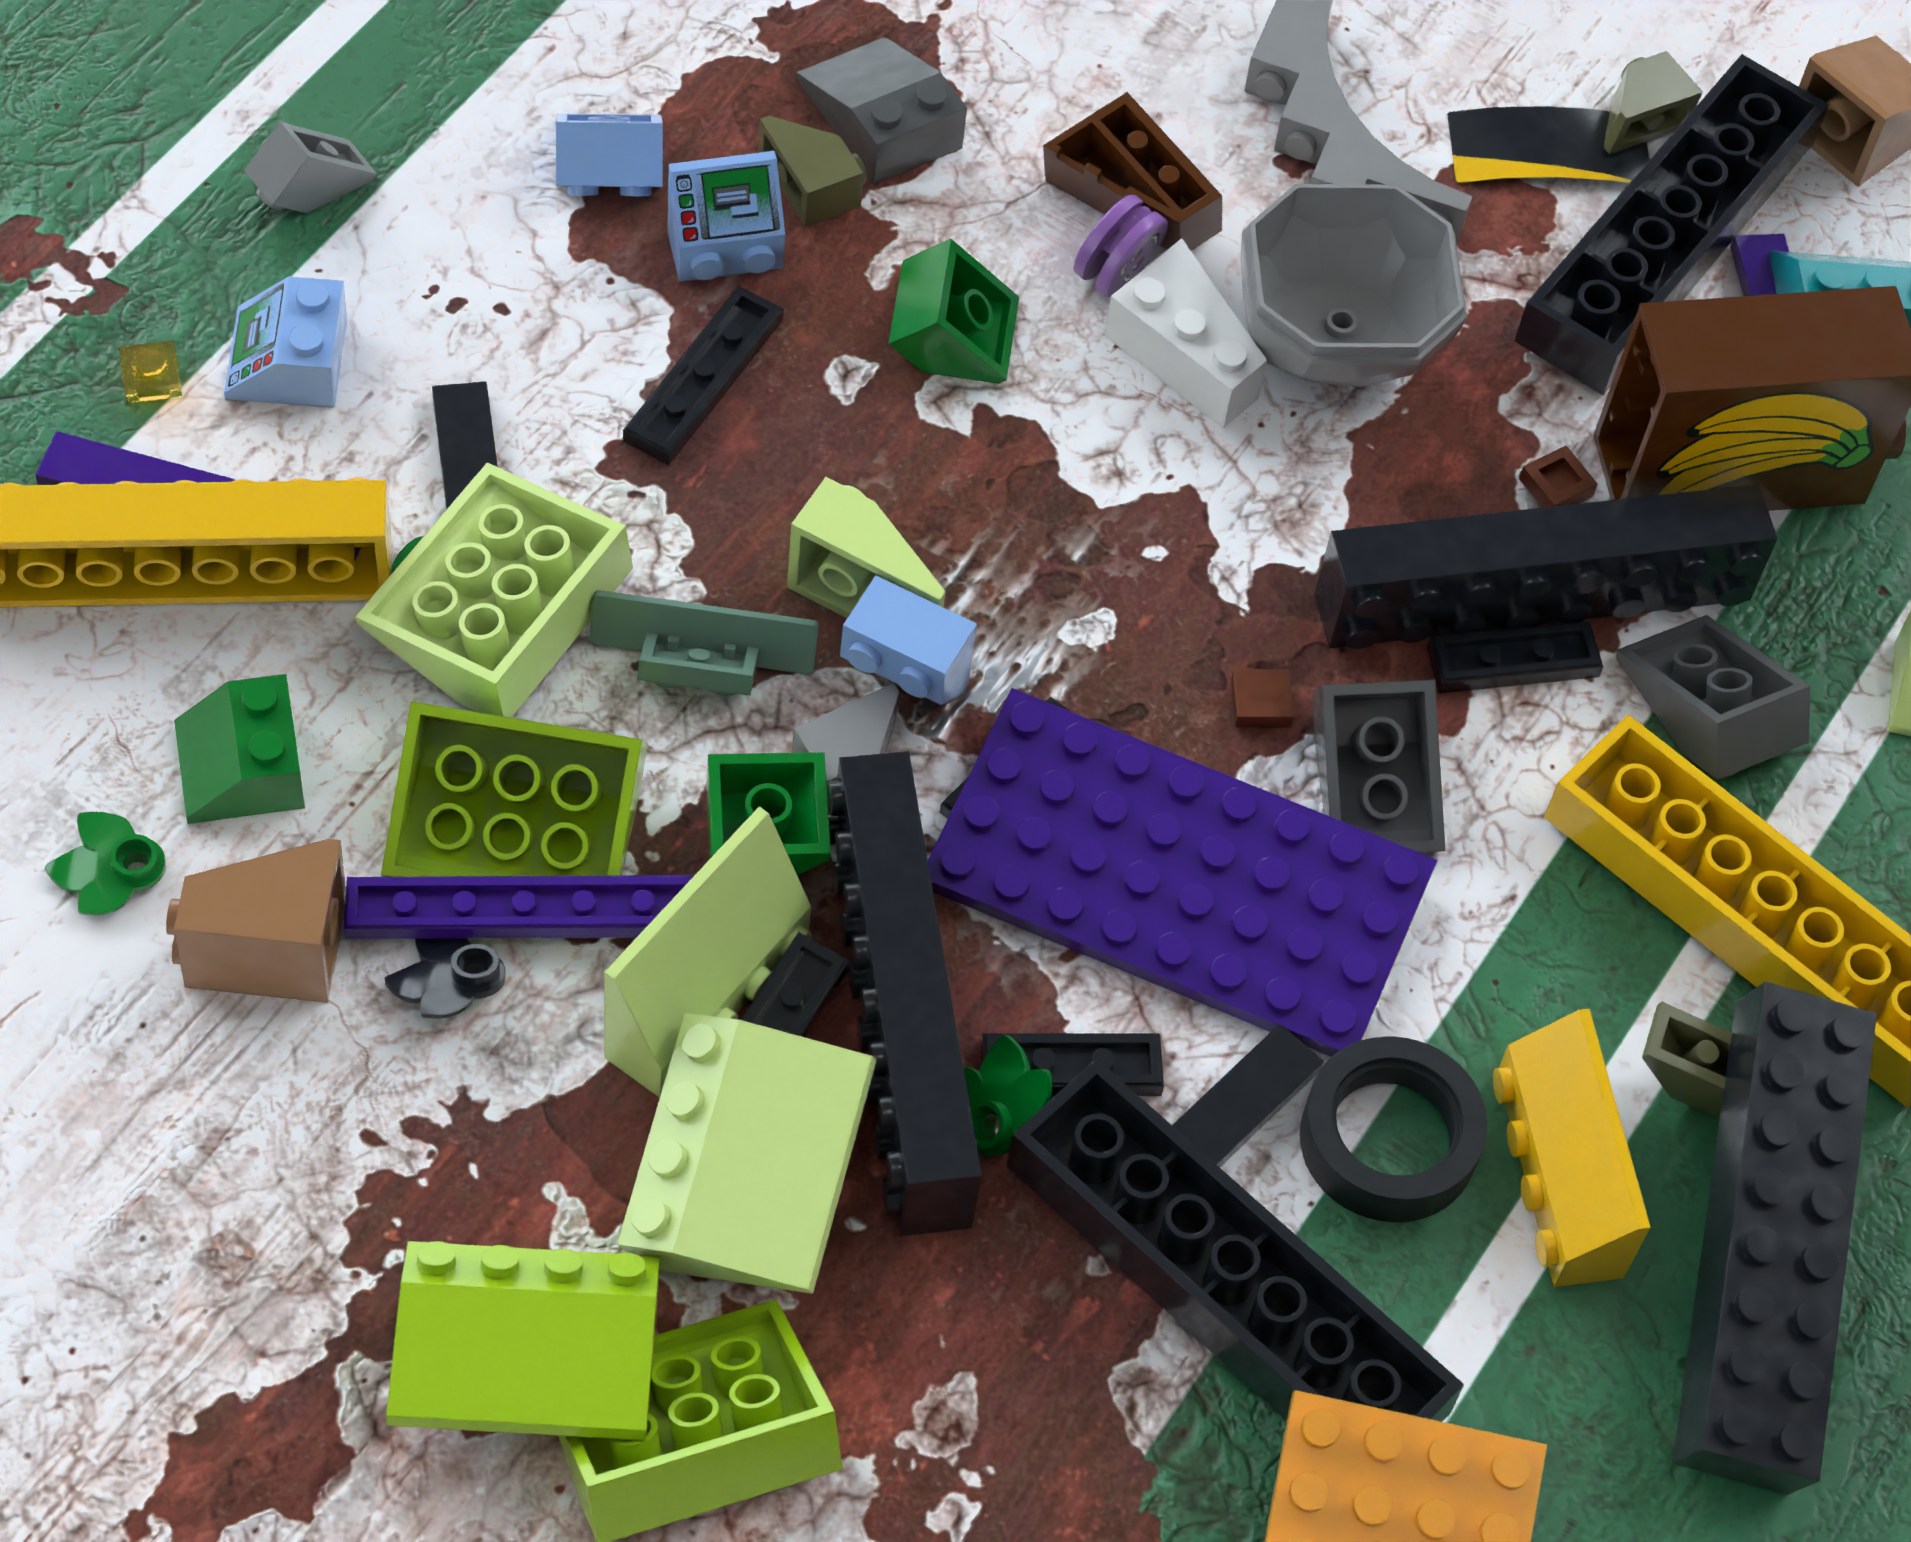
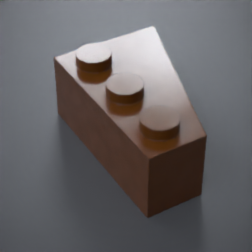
M1128 92L1043 145L1045 181L1104 215L1124 197L1129 195L1138 196L1144 201L1141 206L1148 207L1151 213L1157 212L1167 220V232L1160 244V247L1166 250L1182 238L1192 251L1222 231V195Z

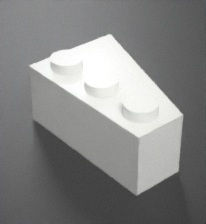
M1182 238L1111 296L1104 336L1224 429L1258 399L1267 359Z

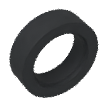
M1382 1036L1361 1040L1341 1049L1333 1055L1318 1072L1313 1082L1300 1123L1302 1155L1309 1172L1319 1187L1345 1209L1360 1216L1384 1222H1410L1424 1219L1452 1204L1467 1187L1482 1154L1487 1136V1115L1483 1099L1476 1084L1461 1065L1446 1053L1429 1044L1396 1036ZM1390 1083L1408 1087L1425 1096L1441 1113L1449 1134L1448 1153L1434 1167L1421 1173L1390 1175L1376 1171L1360 1162L1345 1146L1337 1127L1336 1112L1338 1106L1352 1092L1368 1085Z

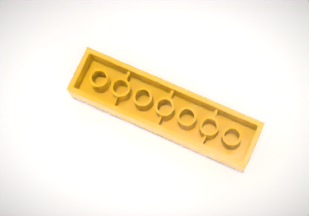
M355 477L347 480L322 481L296 478L290 481L261 482L238 479L232 482L199 483L190 480H180L174 483L121 481L116 484L63 482L57 485H20L16 483L0 485V608L369 601L392 574V537L386 479L369 480L367 478ZM354 547H361L356 561H354Z
M1628 714L1557 782L1544 818L1755 987L1766 981L1877 1013L1869 1078L1909 1108L1911 1106V935Z

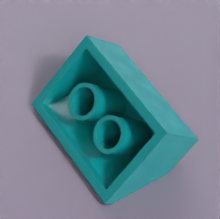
M1782 251L1770 252L1769 256L1777 294L1896 286L1911 329V262Z

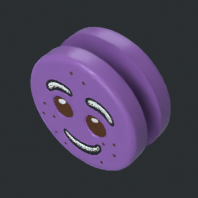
M1136 195L1124 197L1101 218L1085 239L1074 261V272L1083 280L1087 281L1098 275L1095 289L1107 298H1110L1144 269L1156 253L1167 232V220L1157 212L1151 213L1148 207L1141 206L1144 201Z

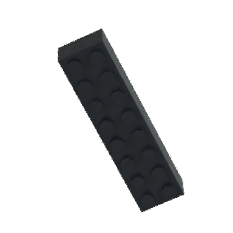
M1741 54L1526 302L1514 342L1601 395H1604L1611 387L1640 303L1684 300L1730 245L1734 236L1741 232L1812 147L1829 104Z
M1759 484L1335 530L1330 533L1314 595L1329 649L1347 646L1353 649H1362L1374 643L1400 640L1414 643L1430 636L1531 627L1557 622H1581L1587 619L1610 616L1630 618L1639 613L1662 610L1682 612L1692 607L1715 604L1735 606L1744 601L1751 600L1778 537Z
M909 751L839 757L837 781H828L827 784L830 846L836 845L837 861H833L832 865L833 884L836 896H844L845 912H841L840 915L841 935L844 948L852 947L854 964H850L851 967L848 972L851 997L853 1000L860 999L862 1016H857L860 1052H869V1055L877 1060L867 1100L869 1106L877 1105L879 1123L874 1124L876 1156L878 1160L886 1159L887 1178L882 1179L886 1215L896 1214L899 1236L972 1229L982 1174Z
M1766 981L1735 1004L1732 1037L1672 1464L1787 1495L1820 1481L1877 1013Z
M1097 1058L1012 1135L1007 1167L1286 1420L1294 1390L1441 1422L1451 1414L1465 1384Z

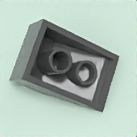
M886 37L796 73V80L836 135L841 137L851 154L857 153L865 166L867 177L873 185L963 148L967 114L966 105L940 71Z
M1708 615L1616 650L1617 661L1683 755L1717 780L1732 776L1743 769L1770 758L1781 756L1787 751L1809 743L1810 685Z
M1435 680L1321 685L1312 691L1315 750L1324 814L1419 853L1446 851Z

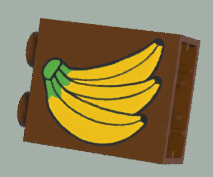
M1885 286L1640 303L1593 434L1610 499L1618 500L1759 484L1768 511L1865 504L1885 460L1899 458L1904 450L1906 441L1905 417L1911 406V329L1897 287Z

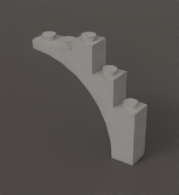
M1276 0L1251 56L1244 92L1286 105L1280 119L1274 151L1289 155L1298 160L1316 164L1317 166L1310 184L1398 185L1451 223L1455 233L1456 244H1458L1472 196L1434 181L1400 160L1369 132L1350 108L1335 79L1328 51V20L1333 0Z

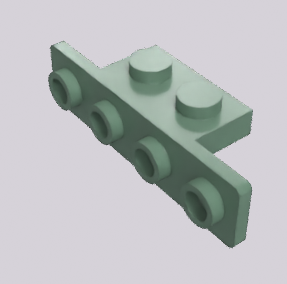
M598 590L595 592L592 602L589 640L594 645L641 651L637 680L653 682L664 688L685 686L707 689L721 696H733L736 694L751 696L757 667L801 674H811L813 672L819 623L816 620Z

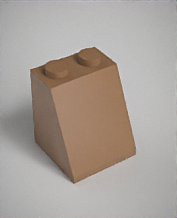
M1877 35L1818 52L1809 58L1799 87L1829 104L1811 149L1859 187L1911 149V63Z
M325 839L185 876L180 899L171 898L166 919V932L168 935H174L172 963L180 964L184 987L328 1003L345 910L346 883L341 840Z

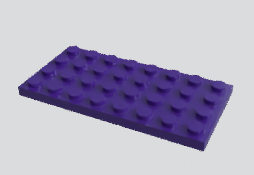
M1011 688L928 858L933 892L1269 1032L1277 1025H1282L1308 1048L1330 1057L1341 1049L1363 1039L1437 863V860L1013 688Z

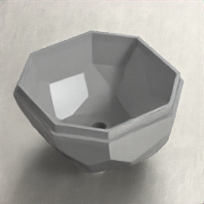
M1295 184L1242 231V294L1250 333L1254 342L1267 359V363L1294 373L1303 380L1322 384L1364 387L1413 375L1441 352L1455 338L1466 322L1467 313L1453 226L1398 185Z

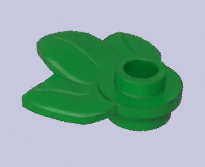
M91 811L77 815V827L83 846L57 857L45 866L46 874L57 886L71 893H80L78 898L79 914L100 916L110 914L122 908L134 892L145 891L155 886L164 876L166 860L162 848L150 838L135 834L133 827L126 818L116 814ZM135 862L146 864L137 870L127 869L129 865Z
M1001 1035L989 1050L979 1071L963 1067L977 1150L984 1155L995 1157L1009 1153L1012 1135L1049 1102L1052 1093V1076L1050 1071L1045 1069L1030 1070L1027 1056L1021 1046L1012 1037ZM997 1119H998V1121H999V1127H998V1131H997V1134H996L995 1124H996V1121H997Z

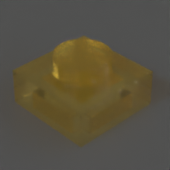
M174 340L119 347L127 403L182 397Z

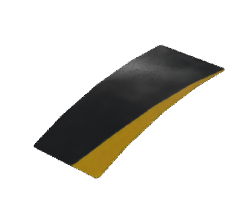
M1554 106L1490 107L1447 113L1455 178L1458 183L1504 178L1554 177L1630 183L1648 163L1650 158L1647 141L1609 154L1603 148L1610 111Z

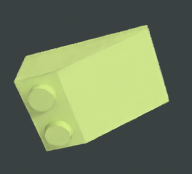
M825 477L791 524L787 588L848 618L876 575L944 607L945 590L876 502L867 498L855 487L843 486Z

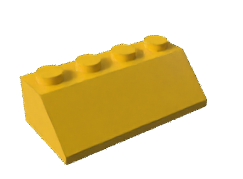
M1590 1009L1577 1010L1509 1044L1499 1068H1495L1493 1071V1089L1496 1100L1499 1104L1505 1103L1510 1120L1507 1124L1508 1147L1513 1157L1520 1158L1524 1173L1521 1179L1523 1204L1528 1212L1534 1211L1538 1231L1535 1235L1538 1261L1542 1267L1548 1266L1553 1287L1624 1279L1651 1228Z

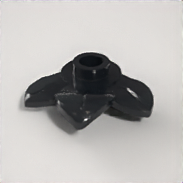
M467 938L415 939V946L421 961L385 977L386 987L399 999L411 1003H420L422 1017L442 1019L462 1013L475 999L486 998L497 993L505 983L506 970L503 961L498 957L495 950L486 945L471 944Z

